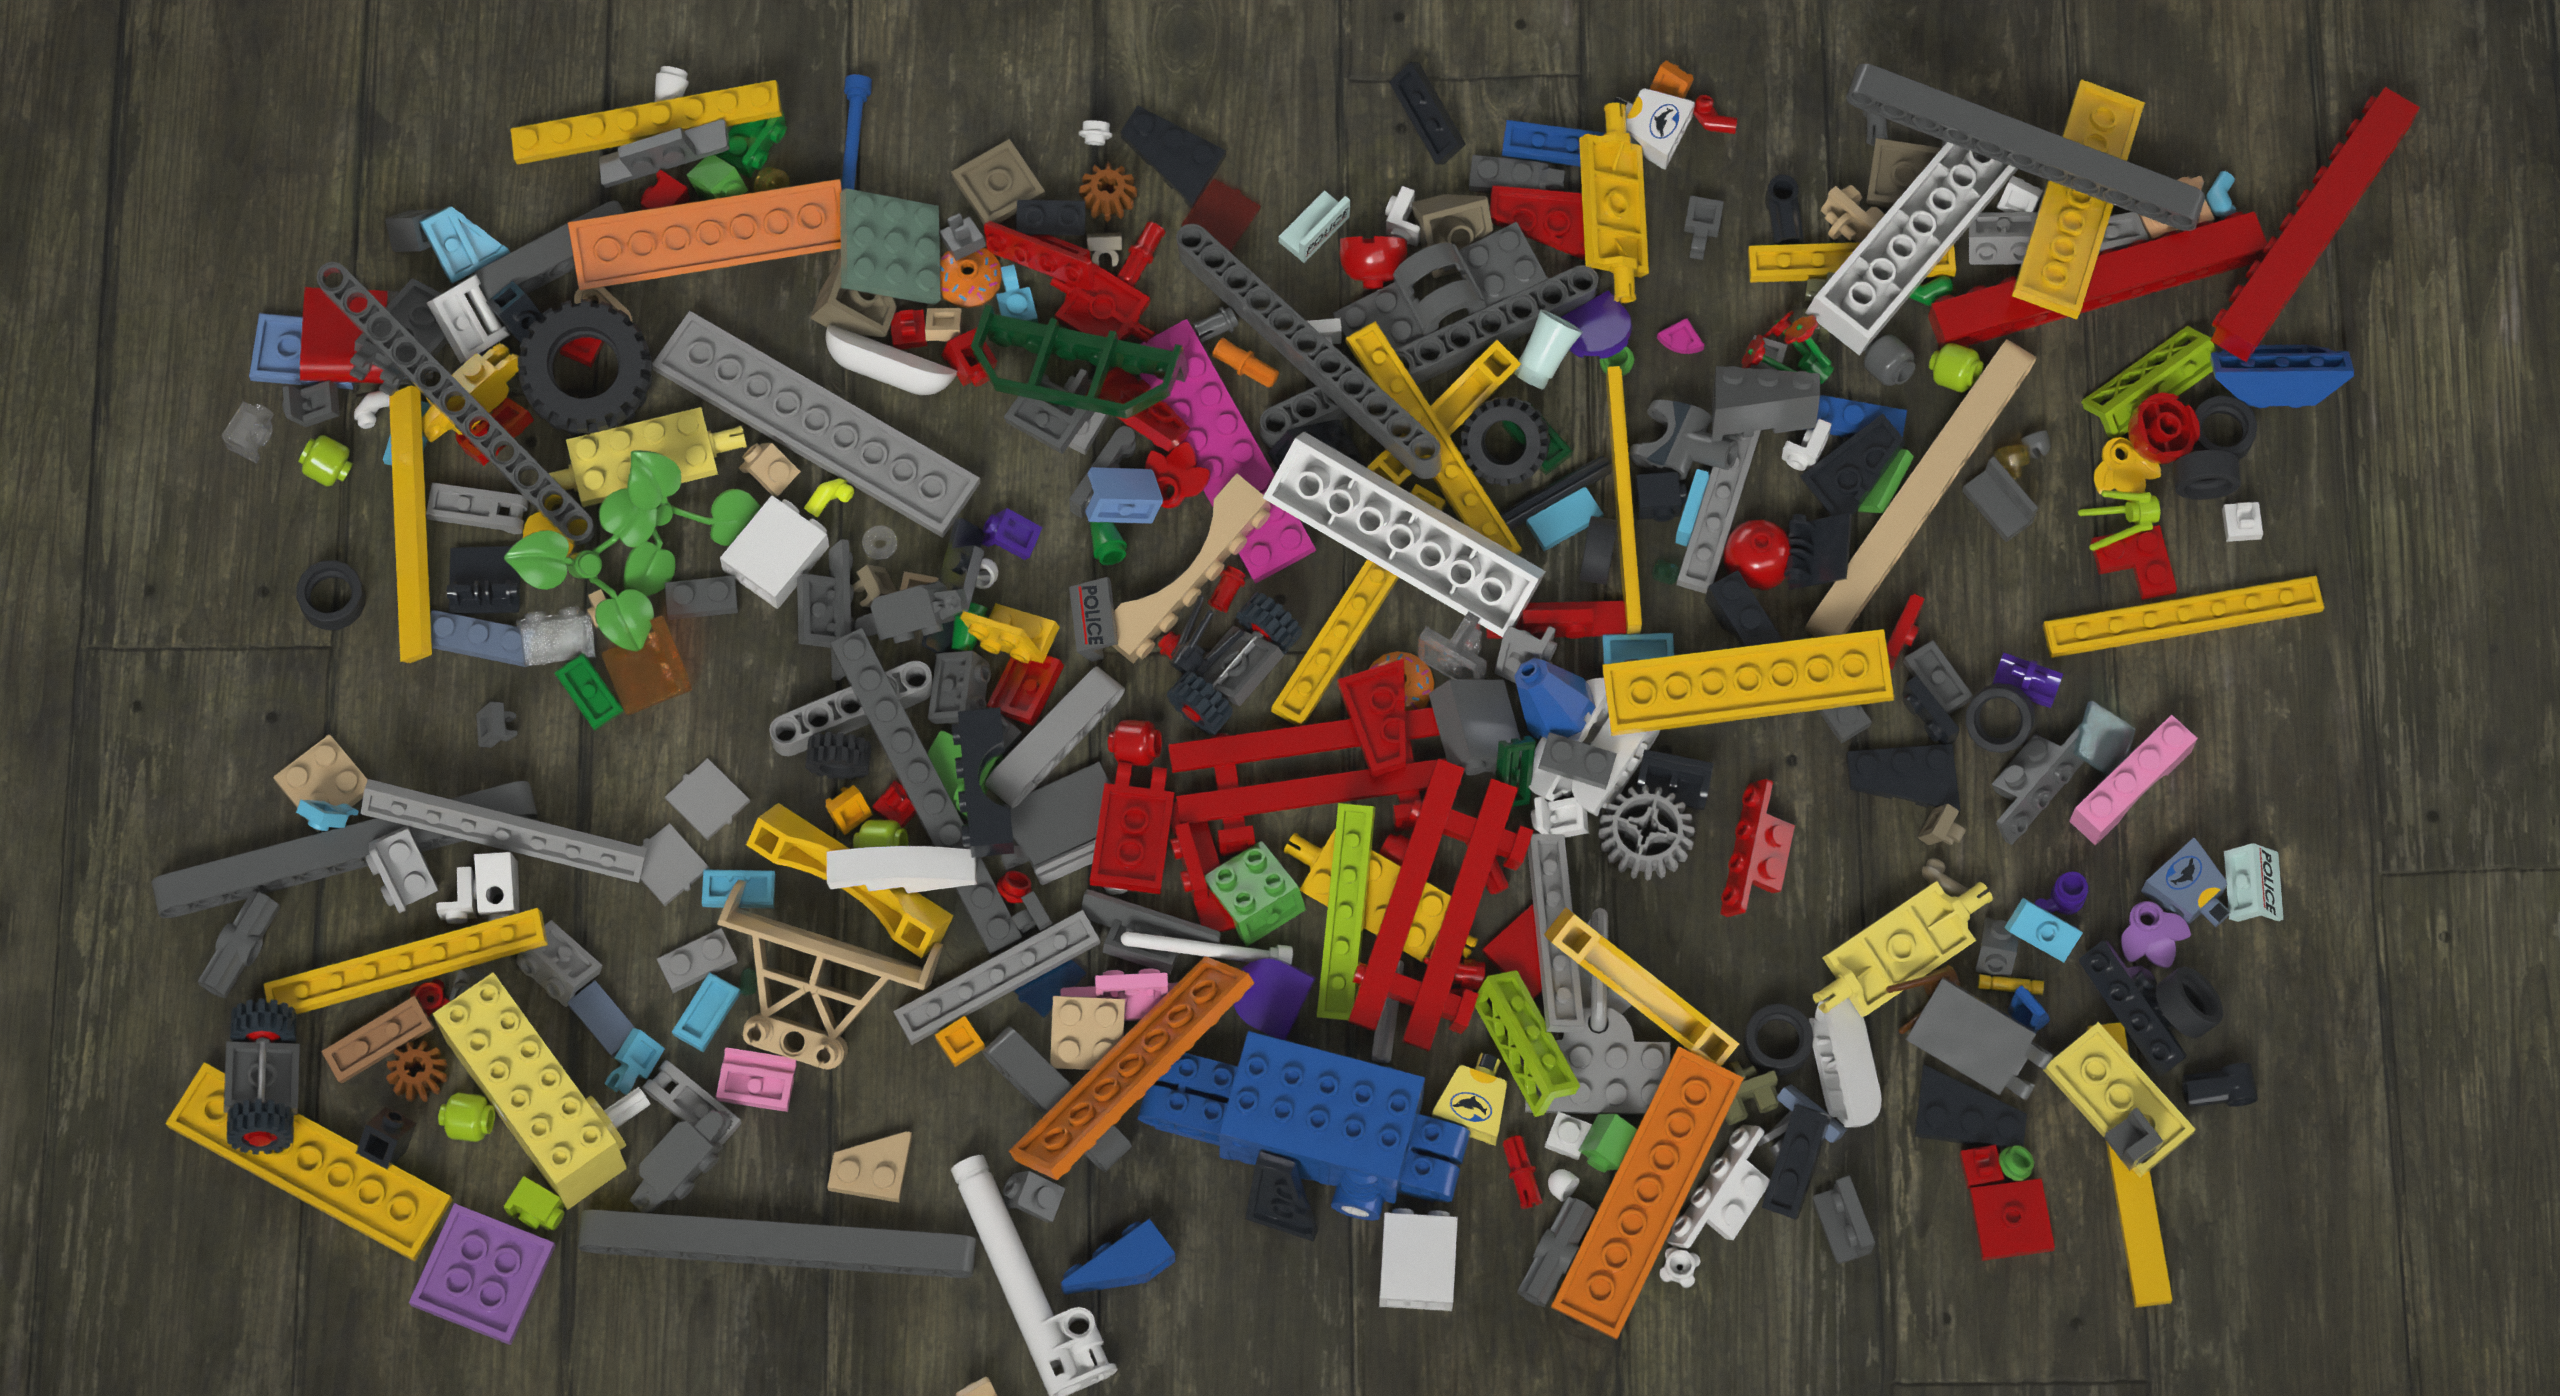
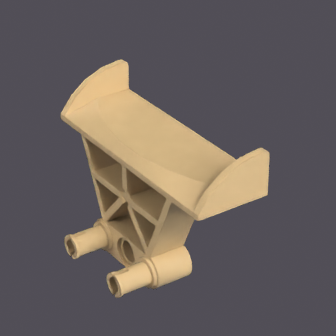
M740 879L732 888L717 925L752 935L761 1013L752 1016L746 1021L743 1029L745 1042L754 1047L822 1069L836 1068L845 1061L848 1055V1046L840 1035L889 980L921 990L931 985L943 944L937 942L934 944L923 968L738 909L746 885V881ZM764 940L817 956L810 980L767 967ZM826 960L881 977L864 997L819 983ZM769 978L800 989L772 1006ZM810 991L826 1031L774 1015L773 1013ZM826 997L855 1006L839 1025L835 1021ZM796 1031L802 1034L805 1040L803 1049L794 1050L788 1045L787 1036L789 1032Z

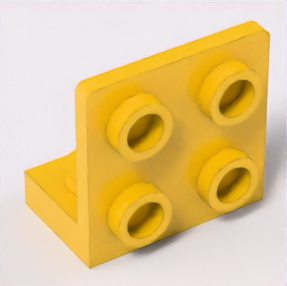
M995 603L989 619L965 611L962 612L960 617L968 627V632L981 642V648L993 654H999L1000 651L1009 653L1012 658L1023 663H1029L1032 660L1043 664L1060 628L1056 621Z

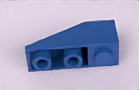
M1150 1219L1142 1224L1137 1221L1123 1231V1238L1113 1245L1108 1242L1099 1247L1092 1254L1094 1258L1084 1266L1078 1263L1067 1270L1063 1275L1064 1280L1061 1281L1062 1292L1064 1295L1147 1283L1176 1262L1175 1252Z

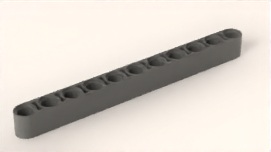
M1859 64L1856 66L1846 99L1851 105L2176 229L2190 231L2194 230L2197 226L2205 194L2194 186L1870 64Z
M1187 224L1179 229L1176 235L1179 258L1187 269L1415 476L1421 479H1430L1438 475L1442 467L1440 443L1429 431L1203 227L1197 224ZM1219 265L1217 268H1211L1212 266ZM1236 286H1244V287L1239 288V289H1235V288H1234V287H1236ZM1259 307H1267L1261 310L1257 309ZM1281 328H1290L1284 331L1280 330ZM1305 349H1313L1312 351L1308 352L1303 351ZM1328 370H1337L1333 373L1326 372ZM1352 391H1360L1358 394H1349ZM1376 412H1382V413H1384V414L1378 415V416L1372 415V414H1374V413H1376ZM1402 433L1407 434L1405 437L1396 436ZM1422 455H1430V456H1431L1430 458H1426V459L1419 458V457H1421Z
M328 262L322 265L317 272V282L320 288L355 326L570 543L584 545L591 541L594 536L595 527L589 514L343 265L337 262ZM340 273L343 275V282L336 288H329L325 285L328 275ZM358 297L365 298L368 304L364 311L355 313L350 310L349 307L352 300ZM380 322H388L392 325V330L386 337L381 338L374 335V328ZM404 347L415 348L416 356L412 361L402 362L398 359V354ZM430 371L441 374L440 382L434 387H427L422 382L424 375ZM453 396H461L465 399V406L460 411L453 412L447 409V402ZM481 420L488 422L490 428L484 436L478 437L471 433V428L475 422ZM503 445H509L514 448V455L508 461H499L495 456L497 449ZM526 470H534L539 474L538 481L532 486H524L520 483V476ZM556 494L563 498V505L560 509L549 511L544 507L545 500L550 495ZM577 519L584 520L588 524L586 532L580 536L569 533V525Z
M1585 265L1576 266L1394 351L1416 385L1481 356L1496 340L1505 345L1533 332L1540 309L1562 317L1596 298L1598 275L1591 267H1586ZM1582 282L1588 284L1590 288L1580 290L1574 285ZM1551 296L1557 298L1559 302L1549 304L1544 299ZM1521 310L1527 312L1529 316L1518 318L1513 313ZM1490 324L1496 326L1499 330L1487 332L1483 327ZM1464 339L1468 344L1461 347L1454 345L1452 341ZM1425 353H1433L1438 358L1429 361L1421 356ZM1359 366L1358 368L1366 375L1363 368ZM1316 386L1265 410L1260 418V438L1266 446L1273 448L1287 430L1325 421L1342 420L1349 417V415L1336 403L1331 402L1329 397ZM1352 391L1349 394H1358L1360 391ZM1307 409L1315 414L1305 418L1300 416L1298 412ZM1271 424H1280L1284 428L1281 431L1272 432L1267 427Z
M526 781L512 782L451 798V800L531 820L538 818L531 786ZM376 818L345 826V828L326 831L158 876L151 881L158 915L161 918H174L246 899L252 891L265 894L367 867L368 863L365 856L370 854L369 842L406 825ZM409 826L421 852L466 841Z
M585 1210L581 1213L578 1249L598 1254L969 1278L973 1276L976 1239L960 1234Z

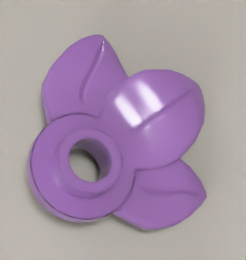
M2143 901L2136 904L2130 912V926L2123 932L2121 937L2122 952L2130 963L2145 955L2154 965L2170 968L2176 955L2175 941L2189 938L2191 932L2186 921L2178 914L2164 912L2156 903ZM2148 915L2152 918L2153 923L2145 925L2140 917Z

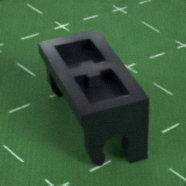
M1644 749L1636 792L1641 794L1642 786L1647 785L1649 794H1655L1656 788L1661 787V797L1666 798L1670 793L1675 794L1674 805L1684 802L1686 807L1704 810L1714 763Z

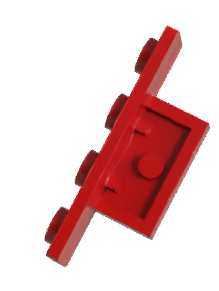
M992 221L984 224L987 250L992 254L1088 291L1095 287L1090 250L1050 235L1033 234L1028 236Z
M1624 601L1528 603L1515 628L1525 630L1539 640L1543 638L1549 626L1556 629L1554 637H1567L1570 639L1598 637L1609 634H1626ZM1486 628V637L1488 639H1503V637Z
M1768 779L1748 784L1743 793V808L1740 821L1735 830V846L1728 863L1729 874L1727 884L1721 896L1722 907L1720 914L1725 917L1746 912L1752 885L1770 893H1777L1782 890L1795 825L1767 814L1773 781Z
M1174 802L1171 827L1175 838L1170 839V844L1175 860L1181 859L1184 871L1179 872L1185 892L1191 891L1200 925L1219 932L1235 929L1233 918L1208 888L1204 877L1220 866L1208 822L1180 824L1177 802Z

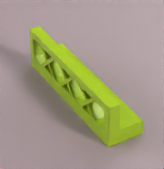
M2186 326L2083 399L2081 402L2084 409L2100 417L2108 437L2113 439L2123 436L2128 432V423L2132 412L2146 398L2160 392L2179 396L2213 372L2210 355L2212 352H2216V349L2211 341L2212 338ZM2188 340L2193 341L2187 346L2179 347ZM2159 361H2164V362H2163L2162 364H2160V365H2155V366H2153L2155 363H2157V362H2159ZM2137 379H2139L2138 381H2136V382L2133 383V384H2128V385H2126L2127 383H2129V382L2132 381V380H2137ZM2110 398H2112L2111 400H2109V401H2108L2107 403H2105L2104 405H2100V404H2099V403H2101V402H2102L2103 400H2105V399H2110Z
M1518 971L1487 976L1477 992L1479 995L1475 1007L1534 1116H1542L1555 1098L1576 1094L1580 1084L1552 1033L1546 1032L1545 1020ZM1488 998L1492 1002V1010L1487 1002ZM1505 1027L1508 1031V1039L1505 1036ZM1520 1055L1524 1062V1069L1521 1065ZM1536 1084L1542 1094L1540 1098L1536 1092Z

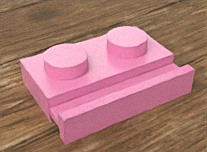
M725 1048V1057L722 1063L716 1100L788 1112L797 1060L785 1056Z

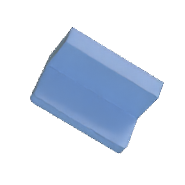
M1090 468L1088 477L1094 494L1085 511L1089 522L1153 523L1163 502L1153 470Z

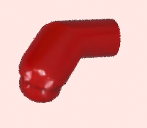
M1700 95L1696 98L1693 113L1705 130L1735 134L1736 117L1718 115L1713 107V99L1708 95Z

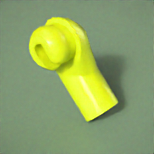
M841 478L824 482L815 490L804 509L818 518L830 500L838 498L842 502H848L854 495V488L847 484V480Z

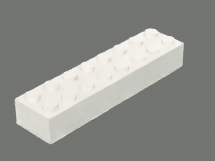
M1947 142L1818 292L1807 309L1806 314L1809 316L1815 315L1816 321L1860 356L2018 168Z
M1306 432L1301 433L1294 439L1263 496V499L1503 637L1509 626L1515 628L1523 610H1525L1546 573L1541 568Z

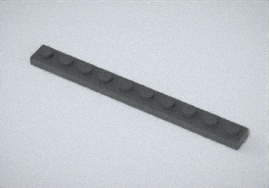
M860 628L831 642L830 647L933 846L971 849L970 846L963 847L961 825L964 824L863 629ZM976 857L977 884L955 887L989 955L992 956L1022 941V936L981 857Z

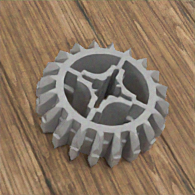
M1647 785L1642 786L1641 794H1637L1634 788H1629L1627 793L1628 799L1620 793L1616 795L1615 801L1617 805L1607 804L1606 812L1608 815L1601 816L1600 824L1604 827L1599 829L1598 833L1599 838L1605 840L1601 844V850L1604 852L1612 851L1608 855V862L1615 863L1620 860L1618 871L1622 873L1627 867L1631 868V877L1633 879L1638 876L1639 871L1644 872V877L1647 881L1651 879L1652 871H1656L1657 875L1663 878L1666 874L1665 866L1675 872L1678 869L1677 861L1685 862L1687 860L1688 854L1686 851L1692 850L1693 841L1689 838L1694 836L1695 828L1688 826L1692 822V815L1682 814L1686 807L1684 802L1673 805L1675 794L1670 793L1666 798L1661 797V787L1656 788L1655 794H1649ZM1647 810L1642 817L1624 819V817L1634 811ZM1658 813L1668 819L1675 833L1669 832V828L1658 822ZM1652 821L1650 827L1652 832L1649 834V837H1646L1645 844L1642 845L1643 836L1641 834L1647 828L1648 822ZM1618 832L1623 833L1625 838L1635 843V853L1623 844ZM1665 846L1669 847L1663 853L1646 856L1647 852L1652 848L1664 849Z

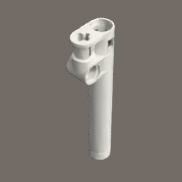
M983 1155L972 1156L954 1165L951 1168L956 1183L959 1184V1191L1048 1395L1067 1396L1100 1382L1117 1372L1116 1364H1109L1101 1346L1104 1343L1095 1324L1094 1316L1089 1310L1076 1307L1054 1316L993 1175L988 1171L989 1166ZM1082 1320L1088 1323L1089 1328L1084 1334L1078 1335L1069 1330L1070 1325L1074 1321ZM1090 1355H1093L1097 1366L1094 1365ZM1061 1365L1064 1373L1055 1376L1052 1368Z

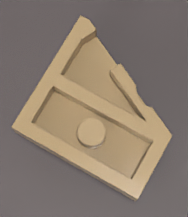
M912 1132L899 1133L834 1152L827 1186L828 1191L900 1202L912 1141Z

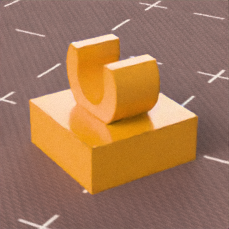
M854 785L849 788L843 787L840 789L842 793L833 800L830 798L826 799L825 806L837 828L844 835L873 815L863 795Z

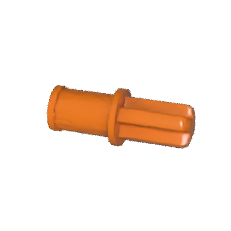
M1224 337L1219 340L1213 350L1212 357L1236 369L1237 374L1240 376L1245 374L1266 387L1273 386L1278 379V370L1254 357L1253 351L1247 352Z

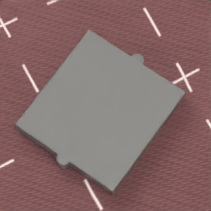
M708 758L692 773L683 775V781L665 796V799L707 841L725 824H732V818L750 803V799Z
M670 823L651 839H644V844L641 846L647 848L640 879L664 906L684 890L689 891L691 889L690 885L703 875V870H710L709 866Z

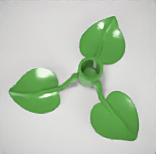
M641 450L631 452L628 495L632 504L640 509L652 510L656 508L657 519L655 527L667 524L672 519L673 514H677L704 524H712L711 539L720 545L730 546L761 509V506L749 493L740 489L726 490L715 499L711 508L713 518H707L676 508L668 502L667 497L676 493L681 485V471L677 464L668 457L656 452ZM656 528L652 533L655 545L646 541L644 544L631 550L625 565L624 590L634 589L645 594V596H649L664 589L665 583L672 580L675 572V558L669 550L661 549L663 542Z
M628 488L612 492L603 500L599 509L600 524L605 531L612 533L613 536L598 547H594L592 551H577L568 558L566 557L569 551L567 539L560 533L546 530L535 532L522 538L505 554L504 560L514 568L527 584L537 589L548 590L561 584L567 575V567L573 577L578 579L589 578L592 584H596L611 597V599L601 601L595 610L596 623L600 631L611 642L623 649L639 651L643 648L654 618L650 600L645 594L634 589L624 590L617 596L611 587L597 577L602 568V561L599 556L602 551L613 545L618 539L628 547H638L650 538L655 529L657 519L656 508L643 510L636 507L630 501Z

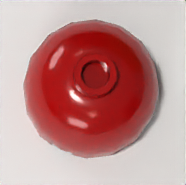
M1363 236L1340 239L1341 266L1351 279L1363 282V288L1382 289L1383 282L1394 280L1393 274L1395 270L1407 259V240L1405 241L1404 238L1374 236V238L1363 239Z
M2160 392L2151 395L2131 414L2128 423L2130 443L2139 456L2149 462L2159 464L2174 462L2178 458L2189 454L2199 439V421L2194 410L2189 404L2184 406L2180 401L2176 400L2179 397L2174 394Z
M1763 519L1746 521L1738 525L1727 538L1723 552L1724 568L1728 575L1738 570L1751 588H1761L1760 591L1769 590L1781 584L1786 578L1784 571L1787 567L1788 556H1791L1789 549H1792V545L1789 543L1790 539L1785 530L1774 522Z

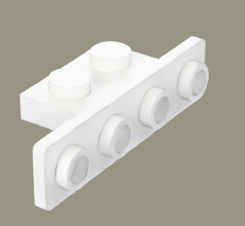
M1742 1125L1734 1131L1729 1139V1146L1722 1157L1712 1164L1709 1177L1703 1186L1699 1187L1692 1195L1690 1206L1684 1215L1673 1224L1672 1234L1667 1240L1673 1247L1689 1248L1705 1223H1708L1725 1239H1735L1770 1183V1180L1747 1161V1158L1764 1134V1130L1761 1127Z

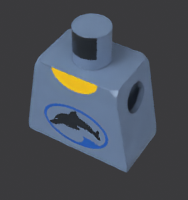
M2195 838L2191 839L2148 878L2141 890L2146 897L2167 912L2181 916L2187 925L2202 913L2217 927L2231 913L2218 900L2228 885L2227 881Z

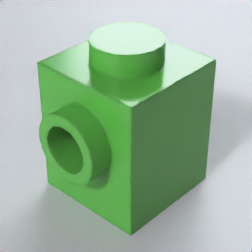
M715 155L705 157L686 175L699 198L703 200L741 195L748 190L736 168Z
M1598 1114L1578 1151L1589 1158L1587 1163L1601 1172L1618 1170L1637 1129L1617 1114Z

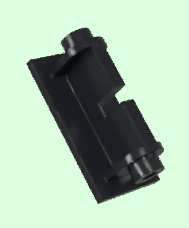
M1017 200L1016 231L1023 234L1085 235V201Z

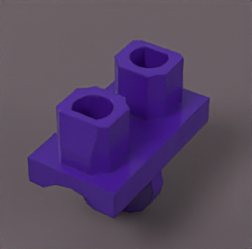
M2003 652L1992 685L1996 683L2011 684L2021 689L2030 698L2031 702L2051 708L2063 673L2037 665L2038 661L2031 659L2029 662Z

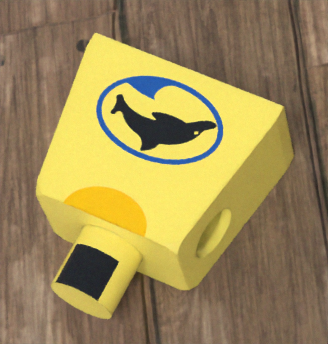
M1481 1053L1475 1069L1459 1065L1432 1112V1118L1465 1127L1470 1131L1471 1138L1496 1146L1507 1088V1081L1495 1077L1500 1060L1492 1055Z

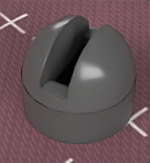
M2047 430L2033 433L2021 439L2025 452L2031 458L2039 459L2040 452L2046 456L2051 448Z

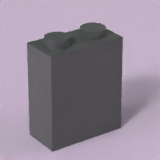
M1449 679L1429 693L1447 762L1465 768L1464 772L1466 775H1476L1482 772H1493L1496 775L1498 742L1505 740L1507 743H1511V739L1518 738L1521 741L1504 680ZM1522 751L1519 753V762L1521 761Z

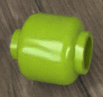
M1947 343L1940 351H1934L1930 359L1929 368L1933 370V379L1936 384L1958 392H1965L1970 387H1973L1982 374L1983 362L1980 361L1979 355L1974 349L1956 343Z
M325 435L319 436L316 440L310 438L298 461L303 464L302 472L305 476L327 487L332 486L337 479L344 482L353 463L347 461L349 457L348 447Z
M868 820L862 824L860 831L855 833L853 839L854 849L908 846L909 844L907 831L902 829L900 824L894 820Z
M455 1093L450 1096L447 1104L441 1105L438 1118L439 1125L444 1126L446 1135L453 1140L479 1142L486 1134H490L493 1130L495 1109L494 1106L489 1105L487 1098L482 1095Z

